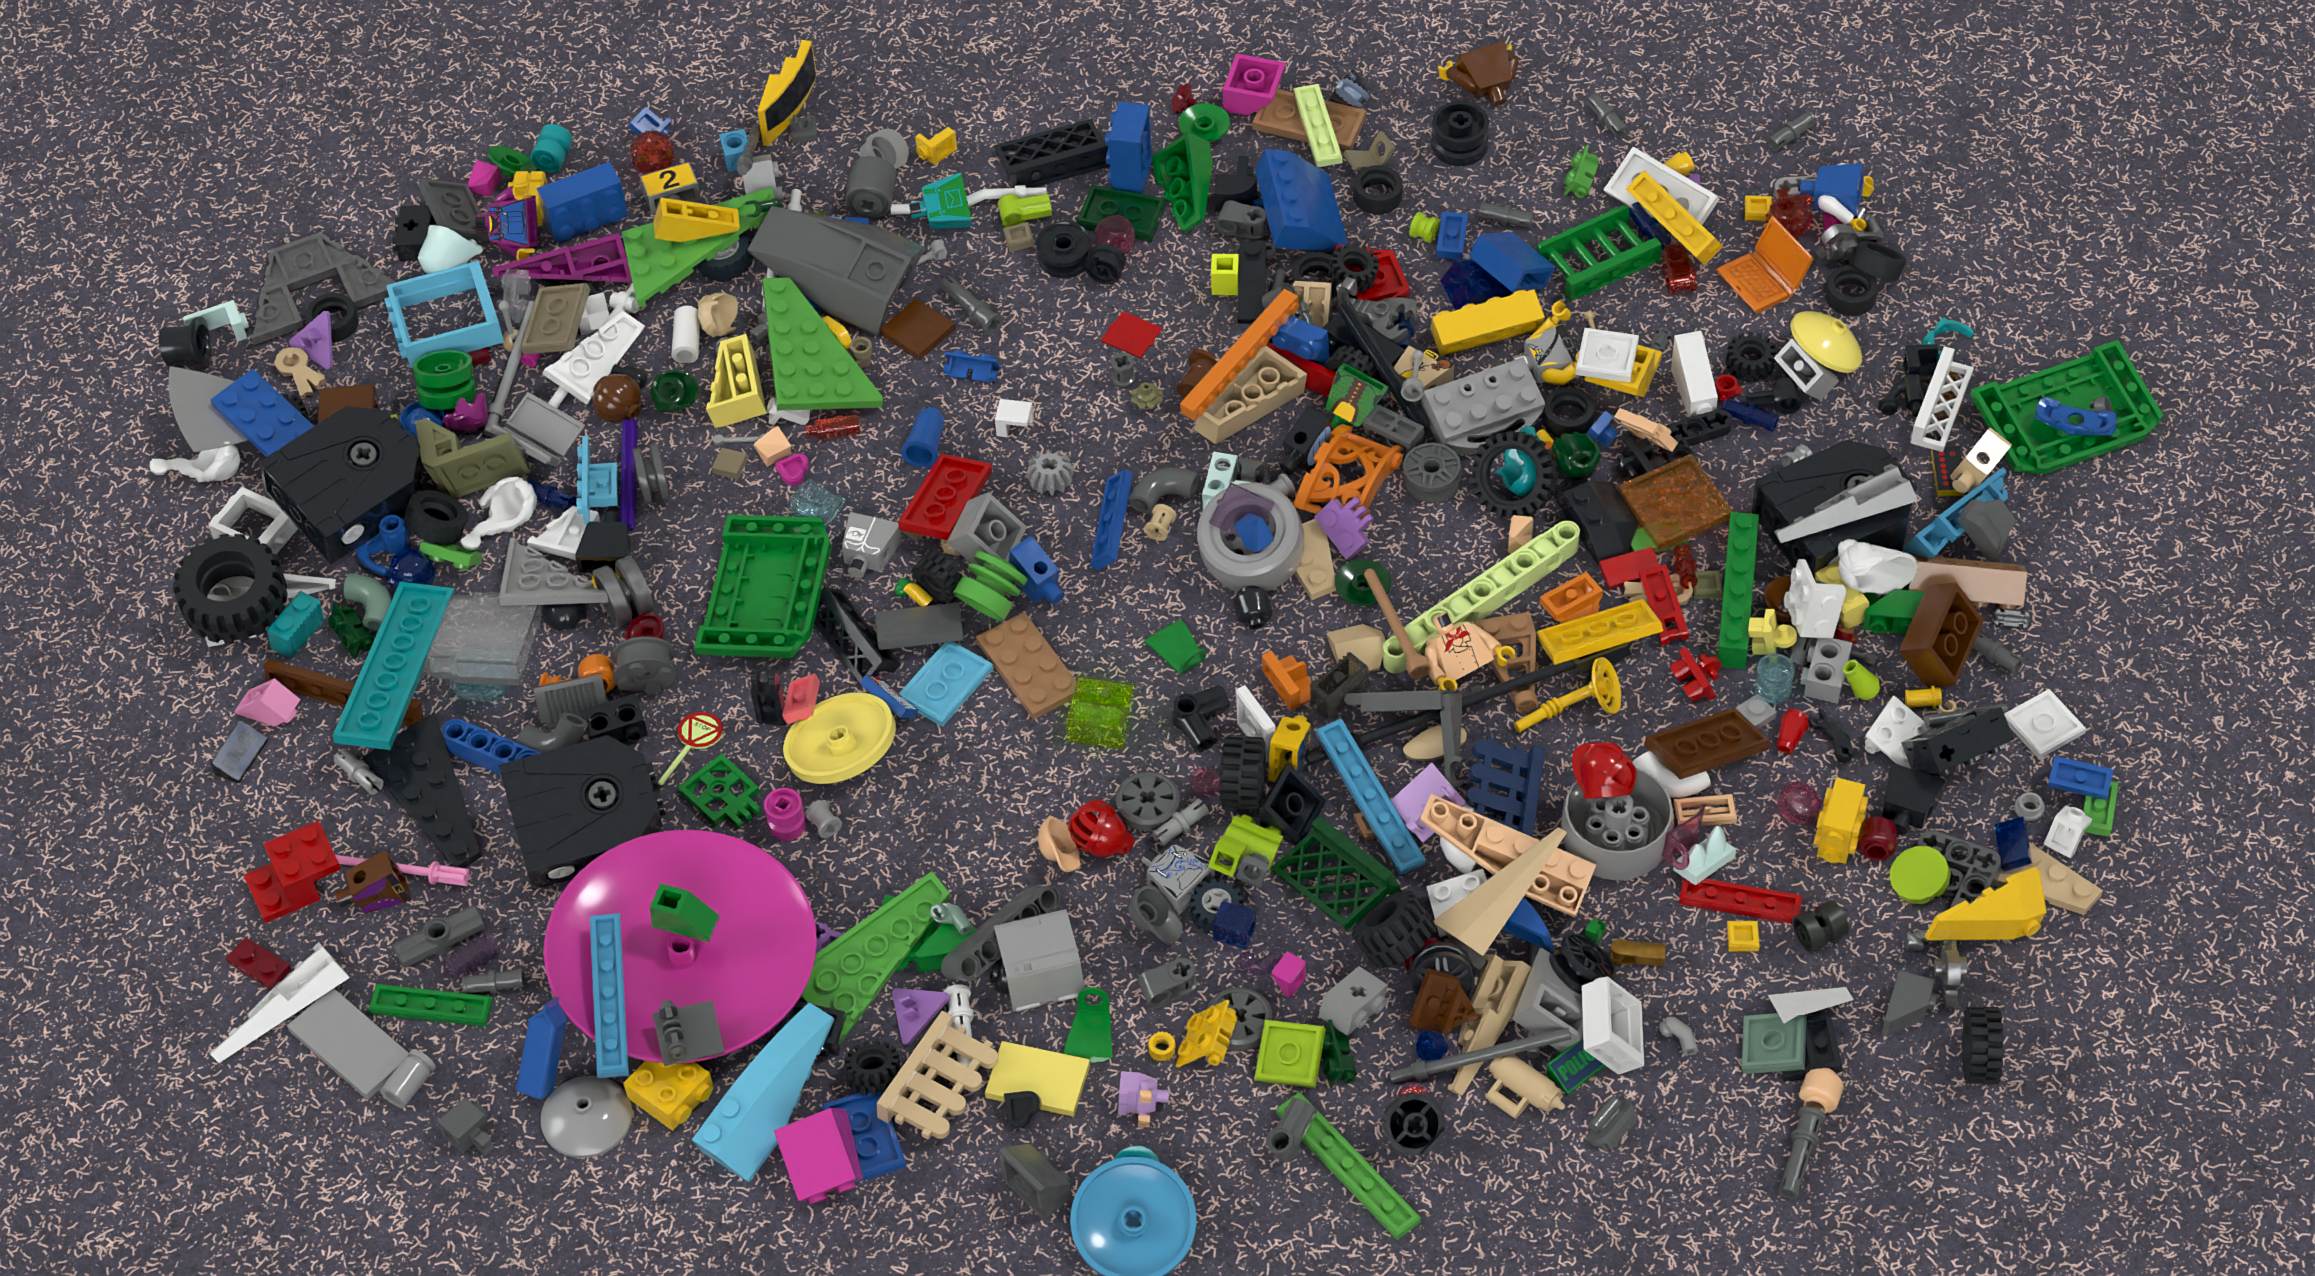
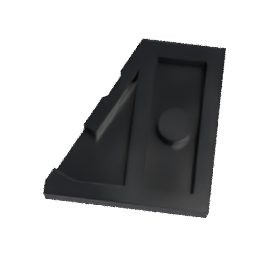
M1830 1013L1806 1017L1805 1070L1783 1071L1784 1082L1805 1079L1809 1071L1818 1068H1828L1835 1073L1843 1072Z

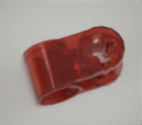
M1678 243L1669 244L1664 249L1662 272L1669 295H1674L1676 291L1689 289L1692 292L1697 291V277L1691 265L1687 249Z

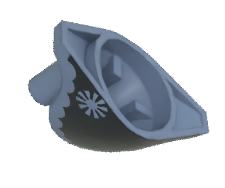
M1353 69L1335 87L1330 100L1338 104L1362 109L1364 106L1362 100H1369L1370 95L1362 78Z

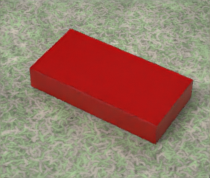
M1653 547L1602 560L1598 564L1608 590L1623 586L1624 582L1640 581L1639 571L1660 566Z

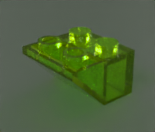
M1078 676L1066 718L1067 741L1124 750L1130 728L1135 684Z

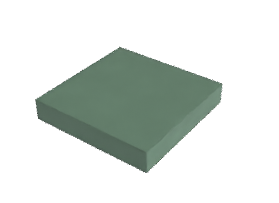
M1778 1013L1744 1016L1741 1068L1743 1073L1805 1070L1806 1015H1798L1786 1023L1782 1022Z

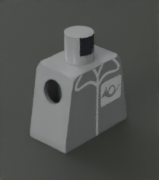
M850 512L843 539L842 552L844 563L850 564L848 573L851 576L862 578L866 569L882 571L902 541L901 530H899L897 522Z

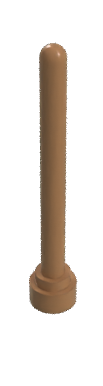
M1367 569L1364 572V576L1407 657L1406 670L1409 676L1415 680L1425 677L1431 671L1427 658L1416 652L1375 571Z

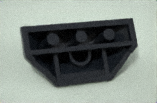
M1574 479L1557 486L1556 490L1551 492L1567 519L1578 525L1580 529L1579 537L1597 565L1602 560L1629 553L1638 527V520L1613 482Z

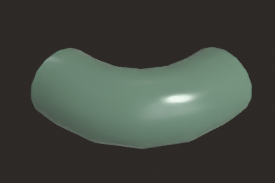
M349 573L344 582L345 599L362 603L366 609L362 621L363 625L370 631L378 632L392 601L389 591L374 578Z

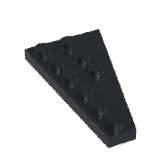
M435 712L398 734L391 750L376 748L362 757L369 765L370 770L383 780L384 787L452 867L466 868L482 857Z

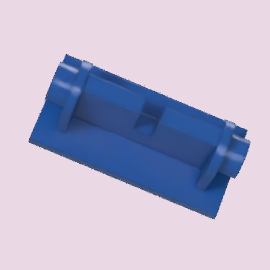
M954 350L953 353L945 352L949 364H944L943 373L948 374V377L967 380L968 372L971 370L973 371L971 378L973 381L986 383L997 381L998 371L994 369H1001V366L994 356L989 354H979V357L971 356L968 352L962 350Z

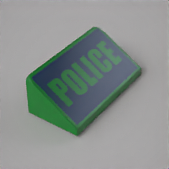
M1582 1037L1580 1041L1570 1046L1548 1063L1546 1076L1568 1096L1606 1065L1584 1050V1040Z

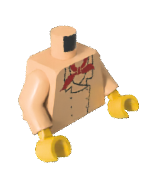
M1443 612L1432 618L1438 633L1426 640L1425 657L1431 666V671L1428 675L1435 685H1439L1438 690H1446L1445 688H1448L1450 691L1456 692L1457 682L1455 680L1494 660V655H1497V663L1501 667L1507 666V660L1502 657L1503 655H1508L1513 660L1515 658V651L1512 647H1502L1499 641L1475 624H1470L1469 622L1453 624L1448 612Z

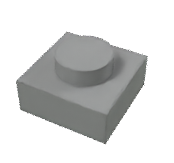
M1759 694L1754 695L1736 707V710L1757 729L1774 720L1777 712Z

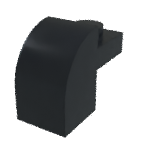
M1238 156L1237 175L1216 174L1214 189L1215 211L1220 212L1223 204L1229 200L1251 206L1252 200L1257 199L1258 181L1257 177L1254 176V167H1249V156Z

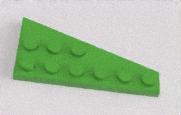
M932 871L816 953L810 979L801 997L806 1003L810 1002L814 1005L845 1011L847 1017L838 1045L846 1038L934 919L930 915L931 907L938 903L946 904L950 899V893Z

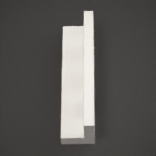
M1945 346L1943 348L1914 424L1912 444L1940 452L1944 451L1974 367L1953 362L1955 349ZM1953 371L1965 376L1963 379L1953 382L1949 372ZM1952 390L1957 398L1946 402L1941 394ZM1944 410L1949 418L1938 421L1934 413ZM1937 430L1942 438L1940 441H1936L1925 436L1927 433Z

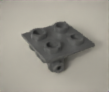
M665 1000L661 1002L659 1012L652 1013L664 1066L725 1053L713 1000L678 1008L671 1000Z

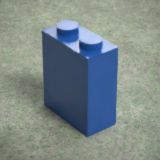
M1513 232L1480 234L1474 241L1473 249L1469 255L1471 259L1512 292L1544 289L1556 268Z

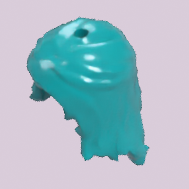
M1524 426V428L1520 429L1521 432H1526L1528 435L1533 434L1537 436L1533 427ZM1507 449L1503 453L1505 456L1504 466L1496 470L1495 473L1502 477L1506 487L1515 493L1516 496L1521 498L1527 497L1536 483L1537 474L1534 462L1526 453L1520 450Z

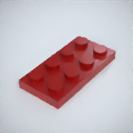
M941 453L899 519V530L948 540L967 501L978 497L992 474V464Z

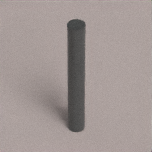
M2004 703L1926 715L1924 723L1926 727L1938 726L1977 709L2002 707L2005 714L2008 712V707Z

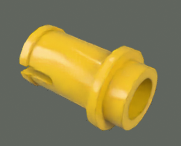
M1931 686V689L1905 690L1906 706L1908 708L1932 706L1933 709H1936V706L1942 705L1941 688Z

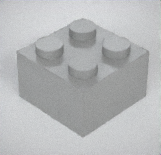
M988 492L967 501L947 543L970 563L979 566L982 565L974 559L977 551L998 556L1008 562L1009 550L1019 544L1027 526Z

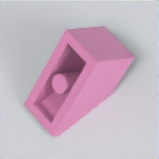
M274 678L248 690L234 712L250 719L276 726L283 722L288 723L297 713L295 707L301 699Z

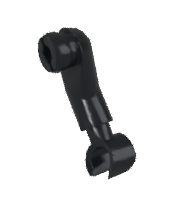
M1818 709V714L1823 720L1819 724L1814 723L1811 715H1809L1810 727L1815 730L1822 729L1824 731L1823 734L1832 741L1836 759L1841 763L1850 762L1854 758V751L1848 734L1835 724H1830L1826 720V713L1822 709Z

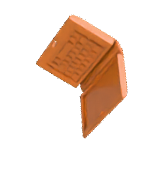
M1771 216L1755 246L1756 250L1751 255L1746 254L1716 269L1720 276L1755 313H1761L1791 298L1813 261V257L1774 216Z

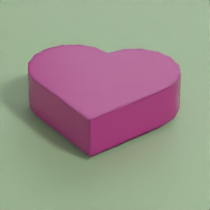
M801 453L793 454L774 463L783 481L790 486L801 484L804 480V473L809 469L808 458Z

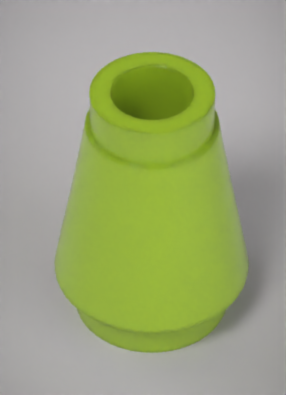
M1850 660L1843 666V672L1855 697L1862 700H1870L1878 694L1880 690L1879 679L1856 660Z

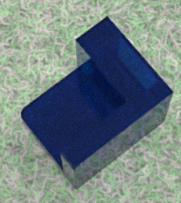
M1225 901L1221 902L1212 924L1213 940L1247 949L1256 927V910Z

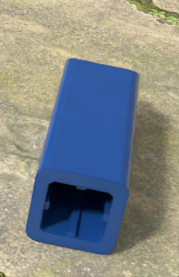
M555 997L544 1004L543 1010L530 1017L516 1091L537 1099L545 1098L554 1090L567 1017L559 1005L560 997Z

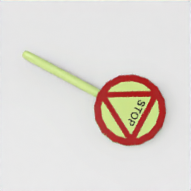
M695 712L687 715L680 721L677 728L678 737L686 746L658 781L660 786L665 783L691 748H708L715 745L721 739L723 725L718 717L706 712Z

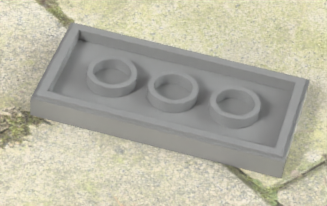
M334 988L321 996L287 1025L290 1033L367 1100L381 1089L409 1054Z

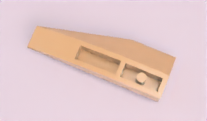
M1433 794L1430 795L1419 820L1493 875L1540 841ZM1556 848L1524 896L1575 917L1596 864Z

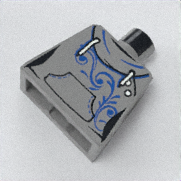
M1172 845L1163 855L1150 848L1142 857V863L1149 867L1147 870V885L1160 890L1178 916L1190 905L1191 894H1194V889L1197 886L1201 888V883L1204 881L1209 884L1210 879H1215V870L1208 867L1210 861L1178 845Z

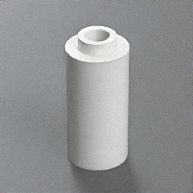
M682 306L674 312L671 355L678 363H693L698 359L700 321L698 319V310L692 306Z

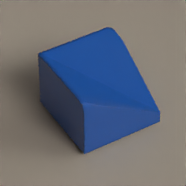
M1248 513L1234 524L1238 535L1248 549L1259 552L1274 541V537L1262 517Z

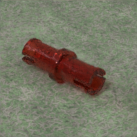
M1681 543L1682 551H1680L1679 544L1673 549L1675 556L1674 570L1679 575V583L1682 588L1689 589L1688 582H1691V586L1694 588L1698 583L1695 573L1697 564L1692 557L1690 546Z

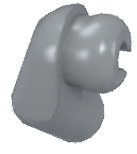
M1666 1017V1021L1660 1022L1659 1030L1661 1034L1665 1035V1037H1670L1674 1034L1679 1039L1685 1056L1698 1052L1690 1027L1676 1017Z

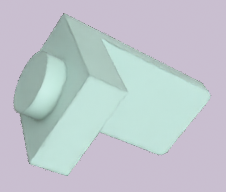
M234 300L183 317L185 326L190 325L195 317H203L207 322L209 330L231 324L237 342L247 339L245 328H248L249 325L244 312L238 313Z

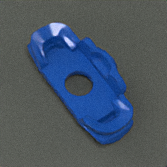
M2047 397L2040 399L2037 405L2035 419L2069 435H2112L2116 431V414L2111 411L2101 410L2097 413L2061 405L2059 401ZM2072 415H2079L2083 417L2084 422L2079 425H2073L2068 422V418Z

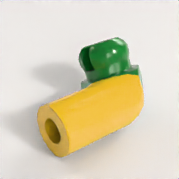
M908 578L899 579L898 584L894 587V591L898 596L905 597L908 594L920 606H927L933 599L921 586Z

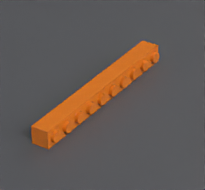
M1285 288L1180 403L1183 415L1196 421L1198 417L1204 414L1208 406L1215 402L1217 396L1225 391L1226 386L1235 380L1237 374L1246 368L1247 363L1256 357L1258 351L1266 346L1268 340L1288 321L1292 313L1298 310L1299 301L1297 295Z

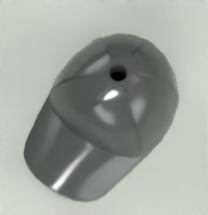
M1143 886L1133 893L1129 900L1128 911L1135 926L1141 931L1153 932L1166 945L1174 944L1182 934L1183 925L1165 895L1153 886Z

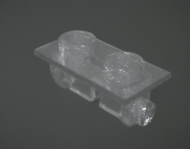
M506 268V273L502 277L503 300L509 303L508 312L511 322L522 323L528 306V300L519 299V294L529 295L531 276H528V270ZM499 309L501 321L505 322L503 311Z

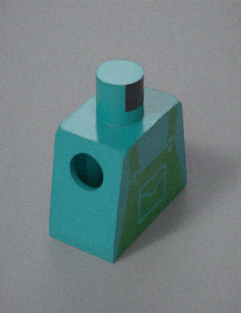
M961 173L923 186V201L909 203L911 218L927 216L930 229L972 227Z

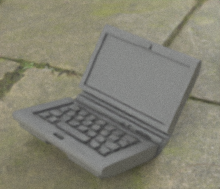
M527 392L507 420L506 425L501 427L493 424L491 431L496 436L510 432L516 444L526 450L527 454L544 464L548 463L557 467L561 462L559 457L564 458L583 431L585 424Z
M1066 909L994 926L1005 967L1013 1012L1041 1007L1040 1005L1057 1001L1062 1002L1074 999L1085 988L1081 962Z

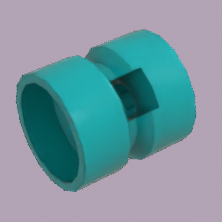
M548 124L542 127L537 144L534 145L530 154L531 163L541 171L558 172L573 142L570 132L564 127L555 124Z

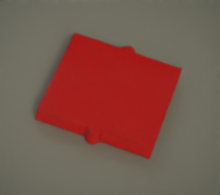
M1123 311L1113 324H1109V330L1100 341L1141 358L1146 350L1154 345V340L1163 328Z

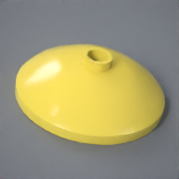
M1815 311L1799 312L1794 316L1790 323L1791 332L1797 343L1809 356L1820 364L1838 372L1851 373L1858 369L1862 363L1860 346L1853 333L1841 320Z

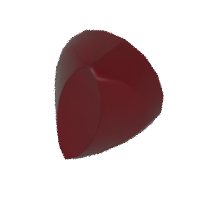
M652 613L636 617L626 629L625 640L636 637H656L664 640L665 630L662 619Z

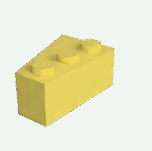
M743 334L720 341L715 365V380L711 383L710 388L712 391L711 399L706 407L715 428L767 414L756 355L747 335Z

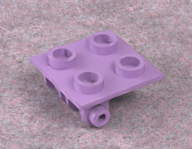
M1433 763L1429 764L1391 799L1398 814L1406 822L1405 825L1423 843L1435 833L1419 821L1431 794L1461 807L1466 804L1465 800Z

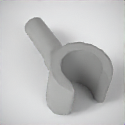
M940 239L931 243L932 251L922 255L917 265L933 258L935 260L945 259L947 251L944 241Z

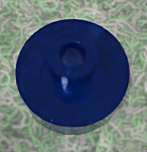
M1425 1030L1419 1035L1416 1043V1052L1421 1060L1430 1062L1439 1060L1443 1054L1448 1052L1449 1046L1440 1032Z

